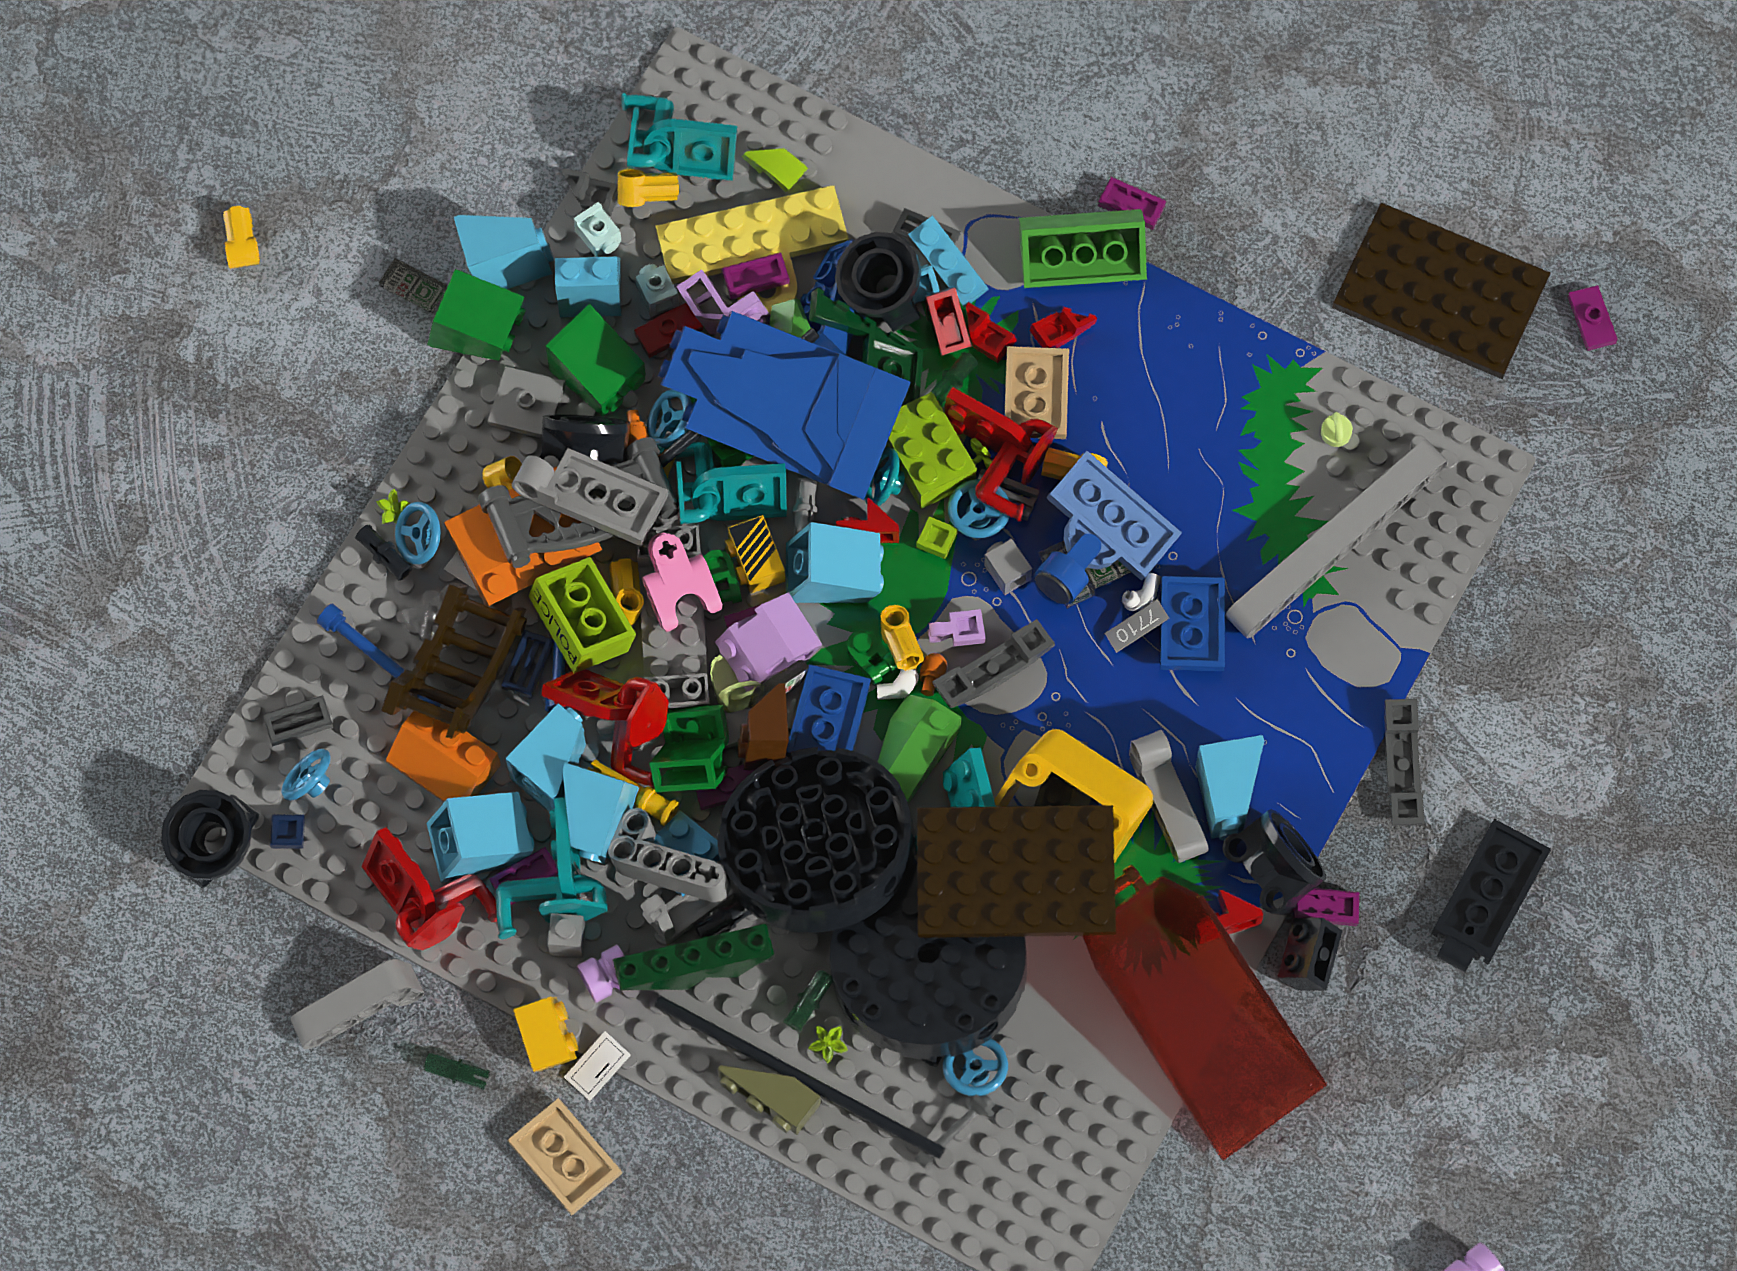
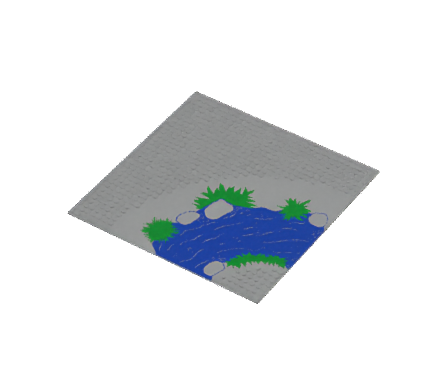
M675 27L666 38L631 95L662 97L674 103L672 119L737 126L733 181L678 175L679 196L674 201H645V204L641 206L627 207L619 205L617 200L612 215L609 218L620 230L622 242L619 243V246L613 252L602 254L599 257L621 258V316L602 317L645 363L646 376L645 381L637 390H631L623 397L624 400L614 412L609 411L604 417L627 421L626 412L638 410L640 421L645 422V426H647L652 406L664 392L671 389L661 385L663 378L658 377V373L664 359L670 361L674 349L668 348L649 358L634 334L635 328L666 313L663 312L651 317L636 285L635 276L640 275L639 271L643 267L650 264H655L657 267L665 266L655 226L834 185L849 240H856L860 236L873 232L892 233L904 208L928 218L933 215L937 222L959 230L960 237L955 243L956 247L989 289L971 304L988 313L992 322L1015 334L1017 341L1012 347L1042 348L1029 331L1031 325L1055 312L1061 313L1063 307L1070 308L1072 313L1087 317L1089 314H1093L1098 318L1093 326L1059 347L1069 349L1066 439H1053L1050 448L1080 456L1088 451L1089 453L1104 457L1108 461L1107 468L1182 532L1149 573L1157 574L1160 577L1225 578V614L1237 600L1421 441L1427 440L1448 460V464L1438 476L1251 638L1247 639L1225 617L1224 671L1160 670L1161 624L1116 653L1104 633L1136 613L1125 608L1122 603V596L1128 590L1130 593L1131 591L1141 590L1145 580L1144 578L1141 581L1130 570L1120 574L1113 563L1112 566L1117 576L1097 586L1093 585L1088 576L1089 582L1086 586L1090 594L1074 600L1071 604L1057 603L1040 590L1035 581V572L1043 564V557L1066 547L1064 543V530L1070 519L1046 498L1061 480L1041 475L1044 460L1027 485L1040 490L1028 521L1021 519L1018 522L1017 519L1009 517L1005 526L998 533L986 538H972L958 531L946 559L918 549L916 545L929 516L953 526L947 510L950 496L920 509L904 482L899 494H891L879 506L899 525V543H880L884 549L881 561V574L884 578V584L881 593L868 603H796L822 643V646L809 659L771 676L763 685L764 690L760 695L761 700L778 683H785L786 686L787 682L805 671L801 683L786 693L788 739L809 664L865 677L847 653L848 638L857 630L871 631L891 653L888 644L882 640L881 613L890 605H900L906 608L909 613V623L924 658L930 653H939L944 656L947 661L946 673L957 666L963 668L1010 640L1011 634L1038 619L1054 641L1055 646L1009 680L987 693L953 708H949L936 688L933 696H926L921 693L923 682L920 680L919 673L922 663L916 667L919 679L909 695L935 700L961 716L960 732L908 804L916 835L917 808L951 807L948 793L943 787L942 772L969 748H981L992 794L995 799L1019 760L1049 730L1059 729L1077 740L1087 742L1089 748L1137 779L1138 777L1129 756L1131 741L1162 730L1171 748V763L1204 833L1209 851L1177 863L1153 810L1150 808L1114 863L1116 935L1025 936L1027 953L1025 989L1022 992L1013 1016L991 1038L1001 1045L1008 1058V1072L1003 1083L993 1092L986 1094L995 1104L991 1108L995 1114L992 1117L976 1115L945 1146L946 1149L941 1159L934 1157L933 1162L926 1169L915 1160L923 1150L820 1096L821 1105L797 1135L790 1130L787 1133L783 1132L772 1123L773 1117L765 1111L760 1114L749 1107L745 1102L747 1098L738 1091L735 1094L727 1091L719 1083L721 1079L718 1076V1068L722 1065L781 1074L654 1007L656 1000L661 995L936 1142L971 1109L970 1097L959 1093L947 1082L943 1073L944 1056H942L938 1066L933 1067L921 1059L903 1057L901 1053L878 1047L852 1026L843 1013L834 990L830 967V945L834 930L818 933L793 932L769 925L752 914L737 923L736 928L733 930L727 929L720 934L767 924L774 955L739 977L706 978L688 990H619L613 988L611 996L595 1003L581 979L577 965L592 957L599 960L602 952L615 945L620 947L625 956L666 947L667 945L642 915L644 911L640 905L654 895H659L664 903L667 904L679 894L676 891L619 874L609 858H606L605 863H600L580 856L581 874L601 882L607 894V911L585 921L583 958L550 956L548 948L550 923L544 920L539 911V905L546 901L557 900V898L518 901L511 905V922L513 928L516 929V934L507 939H499L497 922H490L488 920L486 909L478 898L472 895L460 901L465 910L455 931L448 938L426 950L410 948L405 944L396 930L395 921L398 915L361 866L376 831L387 827L392 835L400 840L404 851L411 860L419 865L421 873L426 878L432 891L453 882H440L426 824L444 802L386 762V758L402 724L413 712V710L407 708L392 716L381 711L391 681L396 678L338 631H326L317 623V619L322 611L333 603L343 611V616L346 617L345 622L403 669L412 671L417 665L413 663V659L425 639L431 641L438 626L434 625V620L449 584L460 582L467 585L444 570L445 566L457 552V549L443 522L479 505L478 496L488 489L482 476L485 466L508 456H515L523 464L527 456L539 457L541 455V438L488 426L489 415L505 366L558 379L549 371L545 346L575 317L560 318L555 290V258L595 257L575 232L574 218L584 212L585 209H582L571 188L543 230L554 257V261L549 262L553 274L507 289L524 296L522 308L526 309L520 327L514 325L511 334L515 335V339L509 353L503 351L499 361L467 354L462 356L178 800L184 795L198 790H217L228 796H237L259 813V818L251 830L250 847L242 863L237 866L240 869L515 1019L513 1009L547 997H557L558 1002L562 1001L567 1010L568 1019L564 1021L568 1033L572 1032L576 1038L578 1051L575 1052L583 1056L603 1032L606 1031L631 1054L615 1074L975 1271H1092L1287 916L1271 914L1262 908L1260 895L1263 889L1252 878L1244 864L1230 861L1225 857L1223 853L1224 840H1220V837L1211 839L1195 767L1199 746L1263 735L1264 744L1244 829L1266 811L1273 809L1291 823L1311 847L1317 858H1319L1385 737V700L1406 699L1530 474L1536 461L1535 457L1146 262L1147 280L1024 288L1019 218L1050 216L1053 214L679 27ZM623 108L620 110L582 169V172H587L590 179L618 184V172L628 169L627 156L634 108H628L627 111H624ZM639 109V130H648L653 125L655 110ZM637 148L636 153L644 154L643 148ZM785 148L808 169L791 189L785 192L764 172L759 174L741 156L746 151ZM653 166L649 168L634 167V169L644 171L645 173H664ZM907 219L905 221L906 223L911 224L915 227L919 226V224H916ZM911 246L918 255L920 266L930 264L918 248ZM829 249L791 257L797 280L796 299L800 300L803 293L808 294L815 285L816 280H814L813 276ZM933 268L939 290L949 289ZM722 273L708 276L729 307L737 302V298L730 300ZM887 275L881 278L876 287L877 294L885 292L892 287L897 276ZM702 280L686 289L694 300L708 291ZM677 283L673 285L678 292L680 306L686 303V301L684 300L683 296L676 287L681 283ZM776 288L758 292V294L763 298H770L775 294ZM713 297L699 306L703 313L723 314ZM925 300L915 303L921 319L894 333L924 351L920 397L933 392L945 412L946 396L951 388L954 387L1005 415L1007 353L999 363H996L973 347L969 333L966 307L964 308L960 303L971 346L941 355L932 324L926 317ZM855 311V314H857L858 316L862 318L866 317ZM867 316L876 322L878 328L887 333L892 331L882 317ZM704 326L703 331H701V333L719 339L721 335L720 333L709 334ZM853 334L847 357L862 361L863 337ZM565 385L557 414L601 416ZM672 398V407L677 410H683L681 400L679 398ZM662 409L657 418L656 431L661 424ZM1335 412L1347 417L1353 427L1349 442L1340 447H1332L1326 444L1321 436L1322 423ZM667 431L664 438L668 437L672 433ZM963 433L957 434L973 460L977 456L971 447L970 440L972 438ZM703 435L695 441L709 445L706 436ZM1031 438L1032 445L1036 446L1040 438ZM989 448L987 450L991 454L990 458L993 461L997 452ZM713 455L714 468L723 467ZM547 456L545 458V461L553 468L558 467L560 462L555 456ZM754 456L746 460L741 466L773 463ZM694 457L675 458L668 475V481L677 501L676 461H681L683 483L694 482L696 480ZM886 457L881 462L878 469L883 468L889 457ZM983 460L975 465L977 468L976 479L979 477L981 468L987 470ZM1016 460L1006 478L1021 483L1025 464ZM609 461L607 463L610 466L619 464L617 461ZM786 469L787 517L764 518L784 566L785 581L786 543L793 538L795 528V516L792 514L793 506L796 505L797 480L808 478ZM873 480V485H872V495H873V498H874L875 486H876V485L874 484V480ZM817 481L815 492L817 516L814 517V523L836 526V521L843 520L846 517H858L861 520H867V504L863 499ZM1001 487L1002 489L1008 490V491H1010V492H1013V493H1015V494H1018V495H1021V496H1023V497H1026V498L1030 499V497L1024 496V495H1022V494H1019V493H1016V492L1011 491V490H1009V489H1006V488ZM392 489H395L398 494V502H423L431 506L438 516L441 528V539L434 556L426 563L419 565L411 564L413 566L411 573L405 579L399 581L382 563L377 564L373 560V554L355 539L358 531L365 525L370 524L386 542L391 541L395 545V550L399 553L395 541L396 523L393 521L386 524L382 523L381 517L384 510L376 502L381 499L388 500V495ZM968 491L960 497L957 504V513L960 519L966 514L967 507L971 504ZM596 495L592 496L593 499H601ZM692 497L691 502H684V510L695 509L692 504ZM623 501L619 506L628 508L631 502ZM976 508L974 512L980 514L983 513L984 510L981 508ZM416 511L412 513L406 525L412 526L417 524L423 512ZM678 512L677 515L669 519H662L661 515H658L652 528L699 525L700 551L704 557L712 550H722L728 554L724 540L728 539V527L751 519L729 521L706 519L699 523L680 524ZM991 517L990 522L985 527L976 529L987 528L993 525L998 518ZM404 535L407 548L412 554L417 555L415 542L411 540L410 536ZM617 536L599 542L602 550L588 556L592 558L610 591V563L619 559H631L637 562L636 544ZM1012 539L1031 566L1032 576L1029 582L1004 595L984 566L985 554L995 543L1000 541L1005 543ZM732 557L731 559L733 561L735 569L736 567H739V565L736 560V557ZM738 580L742 602L735 604L732 601L722 603V610L714 614L704 609L709 706L719 705L711 682L710 666L712 660L719 654L721 655L715 641L727 630L724 616L764 604L786 594V582L750 594L747 585L741 586ZM1160 581L1159 588H1158V591H1157V594H1156V598H1155V600L1158 599V601L1160 602V604H1161V581ZM727 582L716 584L717 591L729 589ZM533 584L488 606L511 615L512 610L515 608H526L524 617L527 618L525 630L553 639L528 597ZM469 586L466 593L469 595V599L484 605L478 591ZM622 605L625 609L633 610L629 605ZM981 609L986 638L985 643L953 647L952 638L941 642L929 643L928 629L930 623L949 622V613ZM466 611L458 613L452 627L455 628L456 633L494 648L498 647L506 629L502 625ZM641 613L636 623L632 625L636 636L629 651L589 667L586 670L623 684L630 678L644 677ZM516 635L494 685L480 709L470 721L467 732L499 754L501 763L500 768L478 795L519 792L521 802L525 804L527 810L526 823L528 831L532 833L534 838V849L531 854L546 847L552 857L551 841L556 840V829L551 828L550 813L510 779L505 758L549 714V712L545 711V697L541 695L543 684L551 681L553 677L554 646L533 697L529 699L523 694L517 695L511 690L506 691L501 688L505 674L521 639V636ZM529 639L512 683H517L534 640ZM541 643L524 687L528 686L545 644ZM452 644L449 646L444 645L438 656L440 661L480 677L483 676L491 661ZM876 657L870 664L875 667L881 661ZM567 662L565 674L572 671ZM897 669L893 673L889 671L882 676L883 680L878 684L893 683L900 674L901 669ZM438 673L428 674L425 679V684L464 700L474 690L471 686ZM870 685L853 751L866 755L878 762L889 721L905 698L878 700L877 685ZM323 695L333 727L272 747L262 714ZM442 704L440 706L443 709H446L453 713L455 712V709H452ZM317 707L314 709H310L289 717L273 721L271 723L273 726L291 720L292 718L298 716H304L321 710V708ZM572 708L582 718L583 721L581 723L585 730L586 746L578 767L584 769L591 767L593 769L594 766L591 763L596 759L612 769L610 760L615 720L584 716L580 714L579 710ZM321 718V719H318V720H315V721H312V722H309V723H306V724H303V725H300V726H296V727H293V728H290V729H287V730H284V731L275 733V735H276V734L283 733V732H286V731H289V730H292V729H295V728H298V727H301V726H305V725H308V724H311V723H314V722H317V721H320V720H323L324 718ZM663 731L658 737L638 747H633L631 765L651 772L649 762L665 744ZM737 745L722 751V766L732 768L744 764V759L738 758ZM317 749L328 750L331 760L325 775L330 778V782L326 789L314 798L306 793L298 799L286 800L282 796L281 790L287 775L294 766L312 751ZM321 758L314 761L311 766L320 763ZM672 767L659 768L661 778ZM637 783L638 785H640V786H642V787H644V788L647 787L646 785H642V784ZM1022 783L1007 807L1034 806L1040 785L1030 787ZM1074 787L1069 806L1102 805ZM695 790L656 792L670 801H678L679 808L677 813L681 810L717 839L722 822L721 814L725 805L701 811ZM272 814L305 816L304 849H271ZM648 814L657 834L664 826L660 824V820ZM639 826L633 831L640 830L643 826ZM224 828L212 829L207 834L205 847L209 852H218L223 847L227 837ZM1243 840L1238 843L1236 848L1239 857L1243 856L1247 850L1246 843ZM631 853L624 854L621 858H626ZM509 867L477 874L476 876L483 881L496 898V891L489 879ZM1220 890H1224L1262 909L1264 916L1261 925L1200 944L1196 930L1198 923L1202 922L1201 919L1212 913H1219L1220 916L1223 915L1218 901ZM592 892L581 893L580 900L593 902ZM1281 892L1276 893L1273 898L1274 906L1279 908L1284 901ZM734 896L724 906L726 907L738 899ZM715 910L713 913H711V914H710L709 916H707L705 919L709 918V917L712 916L714 913L718 912V910ZM692 927L668 946L700 939L694 927ZM923 960V963L934 962V960ZM817 1026L824 1028L828 1034L832 1028L841 1026L842 1036L839 1040L846 1045L848 1051L842 1053L834 1052L831 1061L827 1064L823 1058L822 1051L814 1052L808 1048L814 1041L819 1040L816 1034ZM980 1045L972 1049L975 1055L982 1057L984 1060H998L995 1053L985 1046ZM962 1054L956 1055L953 1060V1072L958 1080L963 1076V1067L966 1063ZM975 1065L972 1066L970 1069L976 1071L979 1070L981 1067ZM989 1071V1078L983 1085L990 1082L996 1076L997 1071Z

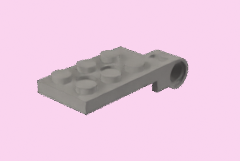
M567 448L555 472L553 467L542 458L527 456L512 482L513 489L519 495L639 546H642L668 497V490L569 448ZM593 489H601L606 495L602 499H593L589 496V492ZM622 501H630L635 507L631 511H622L617 505Z

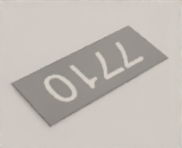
M1156 599L1104 634L1117 653L1168 620L1169 617L1158 599Z

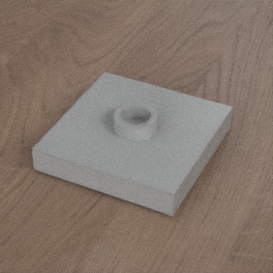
M505 366L489 415L488 426L542 439L543 416L557 414L565 388V380Z

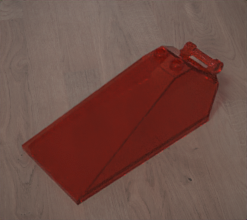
M1130 865L1123 870V874L1115 879V895L1129 885H1132L1136 890L1133 895L1115 907L1116 935L1082 937L1095 970L1220 1159L1224 1161L1326 1087L1327 1083L1204 896L1163 876L1146 884L1137 869Z

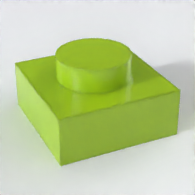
M929 516L917 541L916 548L946 559L958 530L950 524Z

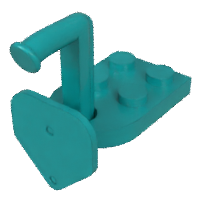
M622 93L621 103L623 110L627 111L628 108H634L627 156L628 169H634V167L649 168L653 166L664 173L676 172L677 175L733 181L737 126L672 119L674 112V103L662 97L626 95V93ZM639 109L655 110L653 125L648 130L638 129ZM637 148H643L644 154L636 153Z
M702 442L692 443L676 457H694L696 480L694 482L683 483L681 461H676L680 524L699 523L706 519L716 521L745 520L762 515L764 518L787 517L785 463L714 468L712 448L710 445ZM658 446L659 451H660L659 455H660L664 450H666L668 447L662 448V447ZM692 497V504L695 509L684 510V502H691Z
M969 748L942 772L943 787L948 793L951 807H996L981 748ZM916 835L915 838H914V846H915L916 854H917V835Z
M565 797L554 798L555 809L550 810L551 828L556 829V840L551 841L553 860H557L558 876L507 881L497 887L496 915L499 939H507L516 934V929L513 928L511 922L510 902L557 898V900L546 901L539 905V911L548 923H550L551 913L584 916V921H587L607 911L605 887L601 882L592 877L581 874L580 856H578L580 849L570 846ZM592 892L593 902L580 900L581 893Z

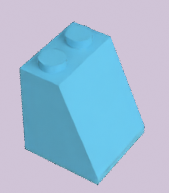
M458 215L454 217L465 259L472 276L504 289H510L553 274L549 263L554 261L550 245L546 241L542 228L536 229L531 218Z
M555 258V290L560 318L576 317L588 304L601 316H621V258Z
M810 522L786 543V593L789 592L795 603H868L881 593L884 584V578L881 574V561L884 549L880 545V533Z
M559 703L505 758L510 779L549 813L550 810L555 809L554 798L565 797L562 769L564 762L579 766L586 746L585 730L581 723L583 721L582 718L572 708L566 710Z
M1263 735L1199 746L1195 767L1211 839L1220 837V840H1225L1229 835L1243 831L1264 744Z
M564 762L562 769L570 846L580 849L578 856L605 863L606 858L611 859L608 854V847L624 813L633 808L639 786Z
M519 792L446 799L426 823L441 883L457 880L468 874L477 875L509 867L530 856L534 849V838L532 833L528 831L526 823L527 810L525 804L521 802Z

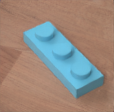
M933 215L908 234L949 288H956L959 302L964 308L968 302L972 303L989 290Z

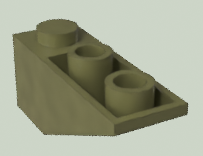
M722 1065L718 1068V1076L721 1079L719 1083L732 1094L738 1091L747 1098L745 1102L749 1107L760 1114L765 1111L773 1117L772 1123L785 1133L790 1130L797 1135L821 1105L820 1096L795 1077Z

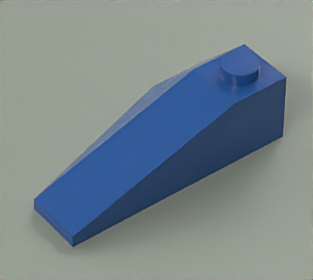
M854 239L829 248L813 276L814 280H816L815 285L808 294L803 293L800 298L810 328H813L820 336L814 344L845 356L850 349L853 334L810 321L809 315L811 294L817 288L824 291L823 295L833 301L840 300L846 304L838 293L835 274L839 258L846 247L855 241Z

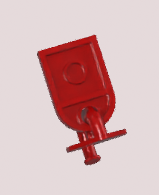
M952 387L946 396L944 413L957 434L963 433L972 439L976 438L982 446L997 452L996 457L976 486V497L981 502L1020 522L1024 504L1018 505L1010 502L995 492L1016 460L1025 464L1021 484H1029L1041 466L1058 428L1041 419H1030L1018 425L1008 417ZM1033 431L1042 435L1036 446L1032 445L1030 438Z
M584 669L574 674L571 671L543 684L541 696L553 700L556 705L559 703L561 706L579 710L580 714L584 716L615 720L610 760L612 770L634 782L654 788L652 773L631 765L633 747H638L658 737L666 725L669 701L657 683L642 677H633L623 684Z
M387 827L376 831L361 867L398 915L395 921L396 930L408 947L426 950L448 938L455 931L465 910L460 901L472 895H475L486 909L488 920L490 922H497L496 898L478 876L468 874L432 891L426 878L421 873L419 865L407 855L400 840L393 836Z

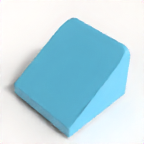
M930 264L920 266L922 272L919 288L912 298L914 303L924 301L925 296L940 291L933 267Z

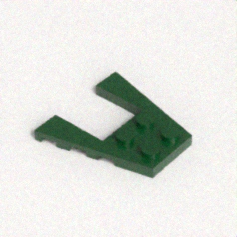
M815 289L811 294L809 320L863 337L861 362L911 382L902 406L920 398L924 351L892 331L887 333L878 328L876 322L867 316L862 318L849 310L850 306L842 301L837 300L835 302L823 295L824 291L822 289Z

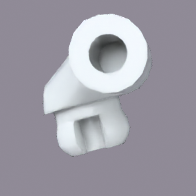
M1148 573L1141 590L1131 591V593L1129 590L1126 591L1122 596V603L1125 608L1136 612L1155 601L1161 577L1154 573Z
M901 669L900 674L893 683L877 684V699L906 698L918 683L919 675L916 669L906 671Z

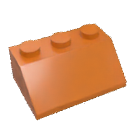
M413 710L402 724L386 758V762L443 802L447 798L478 796L500 768L499 754L467 731L464 734H458L453 739L447 738L446 734L450 726L449 724Z

